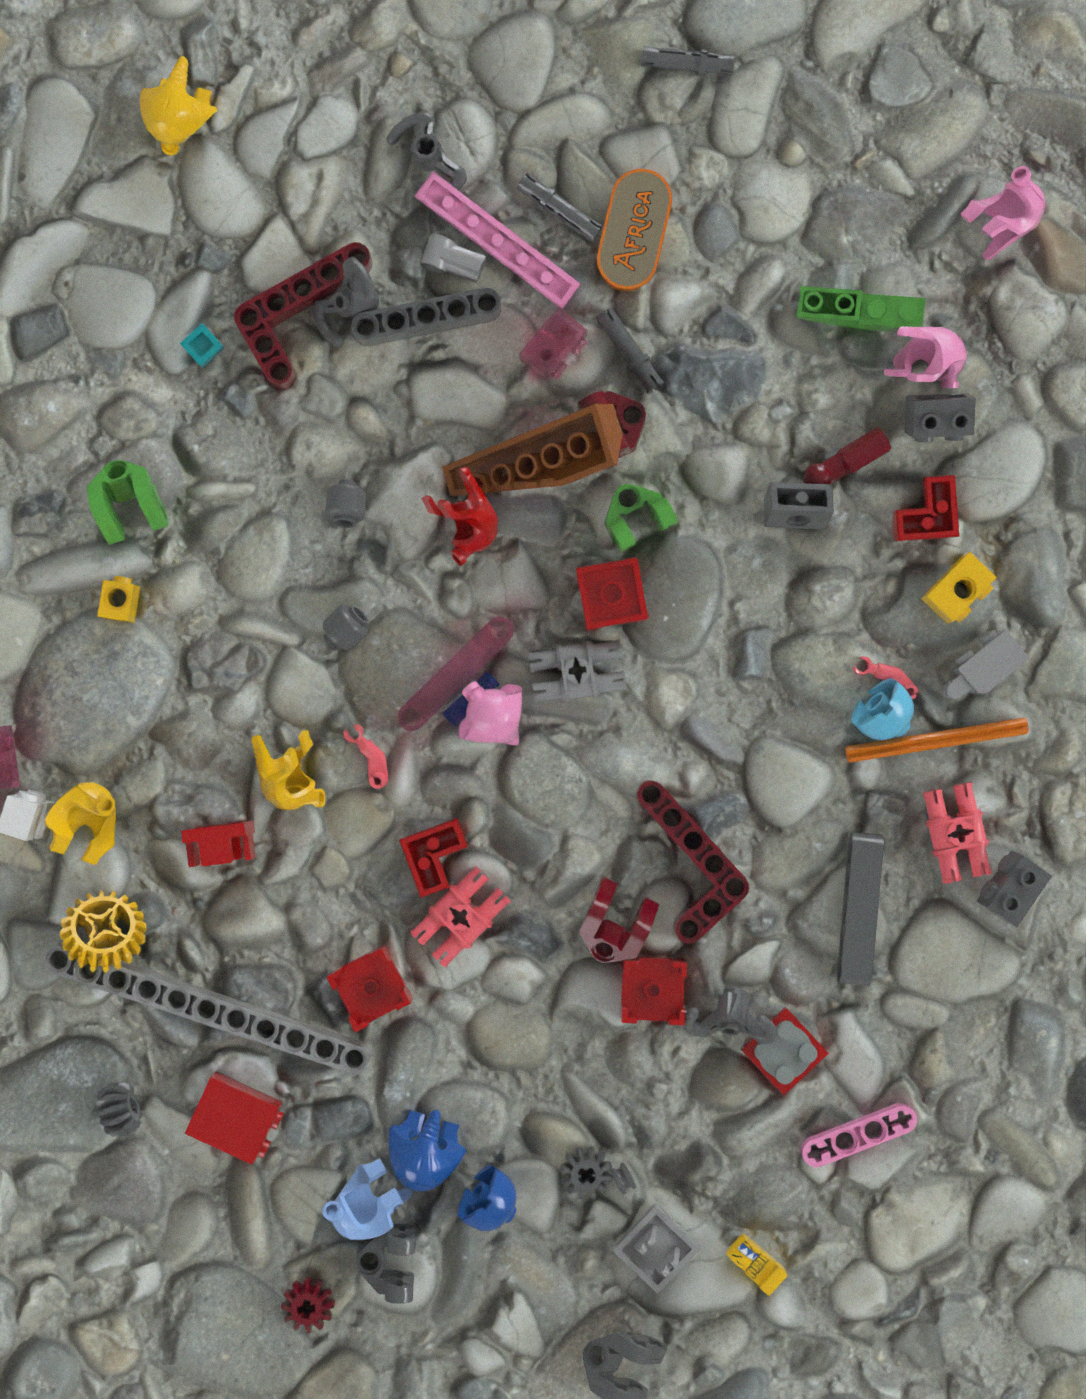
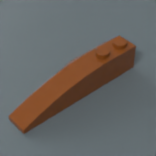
M594 404L442 466L451 496L468 495L461 479L462 476L459 473V469L463 467L470 469V472L484 493L565 486L616 466L622 431L613 404Z

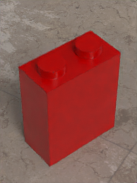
M216 1071L210 1077L184 1134L253 1165L258 1157L264 1158L271 1144V1141L266 1138L271 1128L277 1130L284 1113L279 1110L283 1102Z

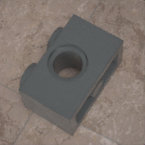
M770 482L764 497L765 527L826 529L834 513L832 485Z

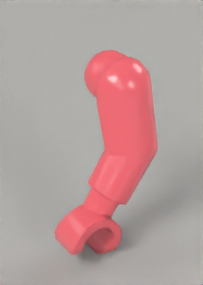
M864 656L858 657L866 663L864 671H859L856 667H852L853 672L858 675L869 673L873 674L875 678L882 680L893 678L904 686L912 700L917 697V686L900 668L882 663L874 664L868 657Z
M354 724L353 727L358 731L359 736L357 738L351 737L346 729L343 736L348 742L356 743L360 747L359 751L367 758L369 784L375 789H381L388 783L385 754L370 739L367 740L363 736L364 730L361 725Z

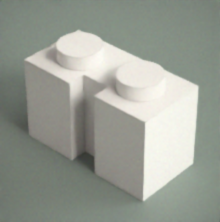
M28 790L27 792L19 791L18 794L7 795L0 817V833L24 841L33 840V838H43L46 829L45 818L53 807L54 802L45 800V794L33 790Z

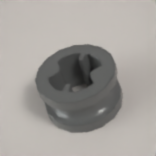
M624 1162L620 1164L619 1169H610L611 1175L623 1195L626 1194L628 1188H637Z

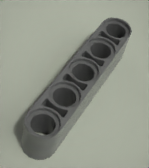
M481 288L362 312L353 318L351 329L356 340L361 345L374 346L494 321L501 313V300L495 290ZM484 299H491L496 305L491 311H483L479 308L480 302ZM455 305H461L465 308V313L460 317H452L449 314L450 308ZM422 312H433L435 314L434 320L428 324L420 322L419 316ZM392 318H403L405 320L404 326L398 330L391 329L389 322ZM365 323L374 325V331L368 336L359 334V328Z
M851 832L849 836L837 964L838 983L871 985L884 851V837L881 834Z

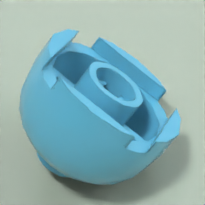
M889 678L879 682L868 691L873 696L865 705L860 700L851 717V722L860 732L869 738L881 741L904 735L911 726L910 721L914 711L912 697L904 686L893 678Z

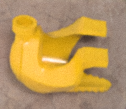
M184 56L177 60L167 79L162 78L158 87L143 88L140 92V110L145 128L155 139L161 142L162 151L169 156L177 154L180 150V143H183L189 136L195 133L217 112L216 107L210 106L212 91L196 88L194 97L187 94L186 82L189 64Z
M302 730L298 735L299 746L287 749L285 754L277 759L270 757L260 735L251 738L262 793L278 809L289 811L296 810L304 805H314L316 808L324 807L326 797L324 790L315 789L314 780L308 777L301 769V760L313 745L308 730Z
M85 782L78 783L62 795L45 818V825L53 831V840L49 849L64 855L75 832L80 826L88 825L94 832V839L90 841L81 860L97 865L99 859L115 845L116 807L111 793L98 783Z

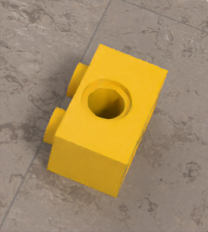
M971 552L963 554L921 599L946 624L952 623L955 620L960 623L972 611L969 606L976 598L981 601L993 590L994 587L990 584L997 577ZM957 582H961L966 586L967 594L965 598H959L955 594L954 586Z

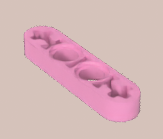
M893 1104L808 1137L801 1144V1156L812 1167L824 1166L911 1132L916 1126L917 1116L914 1110L907 1104ZM899 1111H902L905 1115L909 1114V1117L905 1119V1125L901 1126L899 1122L891 1123L889 1125L893 1130L888 1132V1127L882 1117L886 1116L890 1122L898 1118L897 1113ZM871 1121H876L881 1125L880 1134L873 1138L866 1136L865 1126ZM843 1132L849 1133L852 1136V1144L845 1149L837 1147L835 1142L836 1137ZM829 1138L830 1145L835 1153L830 1154L828 1148L821 1150L818 1159H814L812 1155L807 1156V1153L811 1152L810 1146L816 1144L818 1148L828 1146L824 1141Z

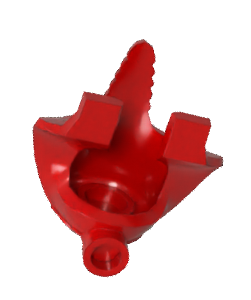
M468 467L459 469V473L462 476L461 479L468 493V499L455 503H449V501L441 499L437 502L438 505H436L431 496L425 495L421 498L428 513L445 516L455 521L456 534L452 540L455 548L450 551V554L459 566L464 565L467 562L466 558L473 553L488 548L498 533L497 514Z

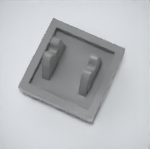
M656 1203L612 1247L613 1252L657 1294L701 1249L700 1245Z

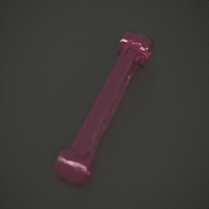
M494 617L401 707L398 712V722L401 727L409 731H415L423 727L513 637L514 629L510 620L505 617ZM499 622L505 623L509 628L508 635L503 639L494 638L491 634L494 624ZM411 708L418 710L420 713V721L415 726H409L404 721V713Z

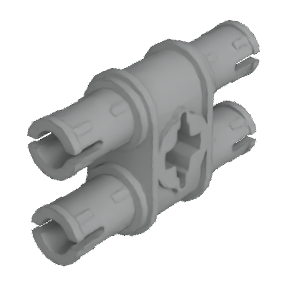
M586 640L585 643L567 646L558 644V646H555V650L529 652V662L542 660V662L529 663L531 672L558 668V671H562V677H559L560 680L532 683L533 692L546 690L545 693L534 694L535 703L561 698L563 701L569 702L570 699L592 696L597 698V696H600L599 693L627 690L626 681L613 682L625 679L624 670L598 675L596 672H593L595 662L622 660V650L608 651L620 649V640L592 644V641ZM574 659H577L580 668L586 669V672L581 675L580 684L575 679V675H569L568 670L573 669Z

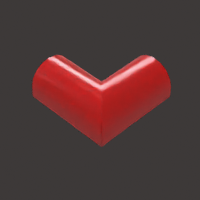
M955 475L923 477L925 508L902 509L893 512L892 528L896 542L960 537Z
M458 818L399 839L420 898L450 887L439 858L468 847Z

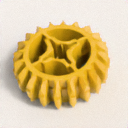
M100 890L98 897L93 898L88 892L86 901L84 902L77 898L75 908L68 907L66 910L67 917H63L61 920V927L63 929L60 930V939L64 940L62 948L64 951H69L68 958L71 961L78 959V966L80 968L89 963L92 973L97 969V966H102L103 972L107 973L109 965H114L119 971L121 961L123 960L130 964L132 962L131 954L139 955L141 952L139 945L145 943V935L143 933L146 932V923L142 922L144 914L142 911H137L138 905L136 902L128 904L126 894L117 899V893L114 890L109 896H104V892ZM119 918L129 928L127 935L121 933V929L117 927ZM80 927L85 929L86 934L89 935L87 945L77 935Z

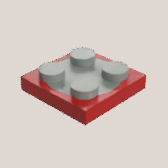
M786 1007L771 1019L777 1031V1036L773 1043L760 1044L751 1038L740 1048L783 1095L790 1091L829 1054Z

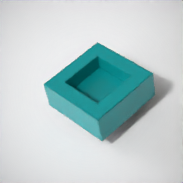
M203 323L180 342L181 346L201 368L206 366L225 348Z

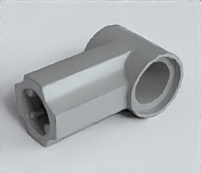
M430 234L420 265L436 273L445 274L448 272L477 283L483 271L486 256L456 246L454 241L444 236Z

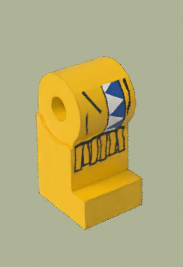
M744 1233L725 1251L728 1257L744 1270L745 1274L768 1296L788 1276L785 1268Z

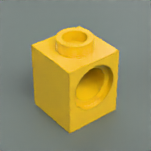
M113 576V581L103 580L97 617L135 623L140 587L132 584V579L127 577ZM123 590L126 595V601L122 606L116 607L113 597L116 592Z

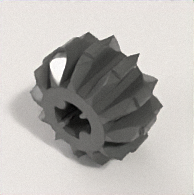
M117 1082L102 1088L98 1092V1100L96 1102L98 1107L97 1114L100 1117V1124L104 1127V1132L107 1135L109 1134L112 1138L117 1136L123 1137L140 1127L142 1116L139 1109L140 1104H138L137 1095L134 1094V1089L131 1085H128L126 1082Z
M589 1145L587 1153L583 1154L582 1147L577 1146V1157L568 1152L566 1159L569 1163H562L560 1165V1170L567 1173L561 1177V1183H570L567 1188L569 1194L579 1189L578 1198L581 1200L584 1199L585 1192H590V1197L596 1199L595 1189L597 1188L605 1193L607 1186L604 1182L612 1181V1175L606 1172L612 1168V1164L610 1161L602 1162L605 1158L604 1151H600L594 1156V1146ZM581 1168L584 1170L591 1168L592 1176L584 1175L581 1177Z

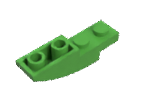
M800 286L797 318L841 327L892 332V329L898 330L902 326L923 327L926 298L863 294V290Z

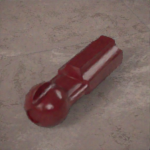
M877 427L839 449L837 454L822 463L810 465L804 472L803 483L832 485L833 482L846 474H852L890 452V449H892L890 442L883 430Z

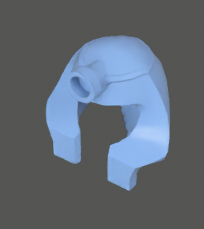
M380 1158L369 1164H358L354 1174L335 1201H330L323 1207V1216L332 1222L340 1235L349 1240L371 1239L388 1232L393 1228L390 1215L410 1199L413 1194L412 1190L408 1188L398 1191L396 1188H393L380 1197H375L372 1194L370 1183L387 1173Z

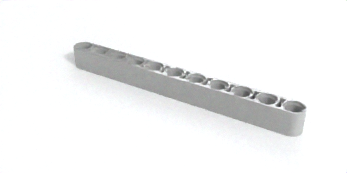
M62 944L50 948L44 955V965L53 974L348 1073L355 1074L361 1072L370 1060V1049L362 1041L121 961L119 971L126 975L127 981L125 986L118 985L115 982L114 973L117 969L114 965H109L107 973L103 972L102 966H97L96 975L91 976L85 971V966L82 968L78 966V959L71 961L68 958L69 951H64ZM57 951H62L67 955L66 966H61L57 963L55 958ZM145 980L155 984V995L152 996L145 993L143 989ZM175 990H179L185 995L186 1002L184 1005H178L173 1001L172 994ZM204 1000H209L215 1005L214 1015H207L203 1012L201 1005ZM233 1010H239L244 1014V1024L237 1025L233 1023L230 1017ZM262 1020L272 1022L275 1028L273 1034L267 1035L261 1031L260 1022ZM292 1030L300 1031L304 1036V1043L299 1045L292 1043L289 1038V1032ZM319 1041H330L334 1047L333 1053H322L318 1047ZM350 1050H358L363 1055V1062L360 1064L351 1063L347 1056Z

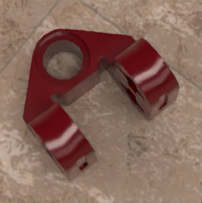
M598 391L578 402L579 410L594 404H613L618 422L623 431L618 459L636 451L646 421V411L640 402L611 391L605 393ZM627 410H637L641 414L640 420L634 424L626 422L623 415Z
M606 877L602 878L579 931L591 955L597 961L610 963L634 959L639 954L650 933L659 903L645 897L636 913L630 931L627 932L624 927L608 919L603 920L618 884Z

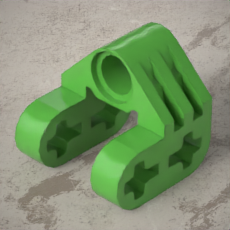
M113 460L106 464L86 487L90 510L109 545L125 540L124 529L113 508V502L121 503L137 498L145 517L154 531L169 526L164 505L151 477L148 475L147 469L124 460Z
M633 484L621 485L615 491L604 525L619 553L636 545L628 525L620 516H626L640 509L644 503L660 532L678 523L671 505L666 498L662 497L661 493ZM623 491L633 493L635 496L634 505L631 507L622 506L619 502V494Z

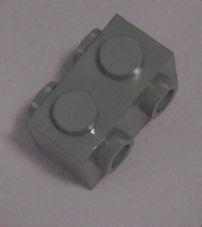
M967 393L906 396L905 433L915 438L914 441L932 442L933 437H945V440L961 441L964 439V436L974 435L976 398Z
M1011 850L1008 855H1005L1000 860L997 867L998 870L992 879L987 881L981 888L980 897L977 899V902L1005 922L1018 927L1052 875L1025 856Z

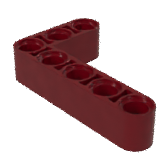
M360 242L350 243L237 307L234 313L236 325L266 378L275 388L280 390L290 388L296 380V372L271 328L311 307L316 300L325 299L334 294L344 280L343 263L355 254L365 256V261L362 264L369 273L372 269L373 261L369 249ZM336 269L339 271L337 278L332 281L323 279V275L327 270ZM309 284L312 286L309 294L305 296L296 294L300 285ZM275 299L285 300L283 308L279 311L270 310V304ZM248 314H256L258 316L256 323L252 326L243 325V320ZM270 340L273 342L269 352H258V346L262 341ZM278 367L288 368V374L284 379L276 380L273 378V373Z
M647 780L638 786L636 791L637 800L712 883L704 893L674 920L673 929L678 939L684 943H694L747 896L749 882L660 783ZM650 785L657 787L659 790V797L653 803L645 802L642 797L644 788ZM672 808L676 809L680 815L678 823L673 826L666 825L663 821L665 811ZM689 832H697L700 836V844L696 848L690 849L684 844V838ZM711 855H718L721 859L720 868L713 872L708 871L705 867L706 859ZM732 878H738L742 883L741 890L737 894H728L726 891L727 882ZM709 899H715L719 903V909L713 915H706L703 912V904ZM685 920H692L696 923V930L690 936L680 933V925Z

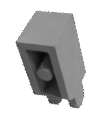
M993 629L979 640L982 645L974 652L968 649L955 660L958 663L952 669L955 675L942 687V695L948 700H958V698H961V696L968 692L971 694H987L1030 658L1007 630L996 632Z

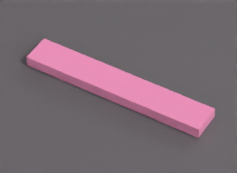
M432 171L416 193L415 198L560 309L565 307L581 284L434 171Z

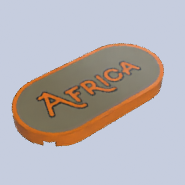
M631 170L623 174L616 181L612 189L597 253V268L604 281L610 287L619 291L629 292L639 289L653 278L657 269L672 206V193L667 181L660 174L652 170Z

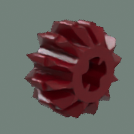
M306 1277L303 1285L296 1280L292 1284L293 1290L286 1289L284 1293L286 1301L282 1302L281 1309L288 1312L284 1317L285 1322L295 1320L294 1331H297L300 1325H304L305 1332L308 1334L311 1332L313 1325L321 1330L324 1326L323 1320H331L333 1314L330 1309L334 1308L335 1301L328 1299L332 1293L331 1288L321 1290L322 1280H318L314 1286L312 1285L311 1278ZM304 1300L311 1301L310 1306L313 1305L311 1310L306 1309V1304L302 1306Z

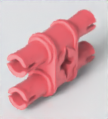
M972 782L952 786L959 811L954 817L947 815L942 789L922 793L929 817L925 825L929 828L933 846L931 852L934 854V857H938L943 884L953 883L954 880L955 882L962 880L956 853L960 849L968 851L972 877L992 874L986 850L989 839H986L981 817L983 811L977 809ZM956 827L967 829L958 838L947 836L956 831Z
M474 866L457 885H450L449 890L434 905L429 906V914L410 931L412 936L416 938L423 930H426L417 940L424 946L442 926H447L451 930L449 938L432 953L433 957L438 960L445 952H448L439 962L445 968L464 948H471L472 943L487 928L492 927L493 918L511 902L505 895L497 904L495 903L503 894L497 887L479 907H474L470 903V898L486 881H489L485 874H482L476 882L473 881L481 872L477 866ZM455 909L459 912L463 909L466 910L468 914L465 918L468 924L462 921L457 924L453 920L456 917L453 911Z

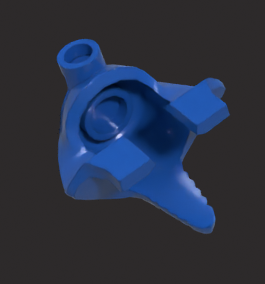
M437 1109L429 1114L424 1127H422L425 1114L410 1110L407 1119L401 1125H392L389 1128V1155L392 1169L398 1181L412 1191L422 1192L436 1188L451 1175L466 1153V1148L458 1143V1124L444 1121L439 1134L441 1114Z

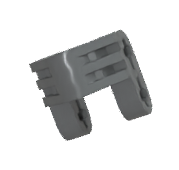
M393 1224V1228L385 1234L365 1239L360 1244L356 1253L355 1265L358 1272L378 1294H385V1301L405 1304L413 1301L414 1274L409 1271L383 1270L384 1249L387 1247V1253L392 1255L407 1256L414 1254L416 1248V1226ZM367 1252H372L377 1255L378 1260L373 1264H368L361 1257Z
M615 1332L587 1343L583 1350V1361L590 1391L602 1399H645L648 1389L644 1385L630 1378H616L613 1376V1373L618 1371L623 1357L641 1365L661 1364L667 1351V1346L653 1337L635 1335L632 1332ZM602 1349L604 1352V1360H602L601 1358Z

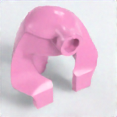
M1020 166L1012 172V181L1005 184L1003 192L987 199L971 200L967 208L961 213L962 218L969 223L982 212L993 217L982 228V231L993 239L983 252V258L986 260L993 259L994 256H997L1007 246L1035 229L1042 219L1046 208L1045 197L1041 188L1032 182V174L1027 166Z
M900 327L896 335L913 338L894 357V368L884 369V375L907 377V380L916 382H934L938 380L940 381V387L958 388L959 381H956V378L967 359L962 339L956 333L944 327ZM922 359L927 363L928 368L924 373L911 372L912 364L915 361Z
M477 681L465 687L462 694L469 703L466 710V718L459 725V738L480 743L518 745V727L522 711V687L507 684L500 690L483 689Z

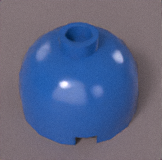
M486 1166L475 1175L474 1179L479 1180L472 1192L468 1188L465 1189L457 1211L461 1221L479 1231L497 1229L504 1223H509L516 1213L517 1196L512 1180L494 1166Z

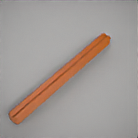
M1018 718L850 745L845 747V754L848 762H857L1024 735L1029 732V726L1026 718Z

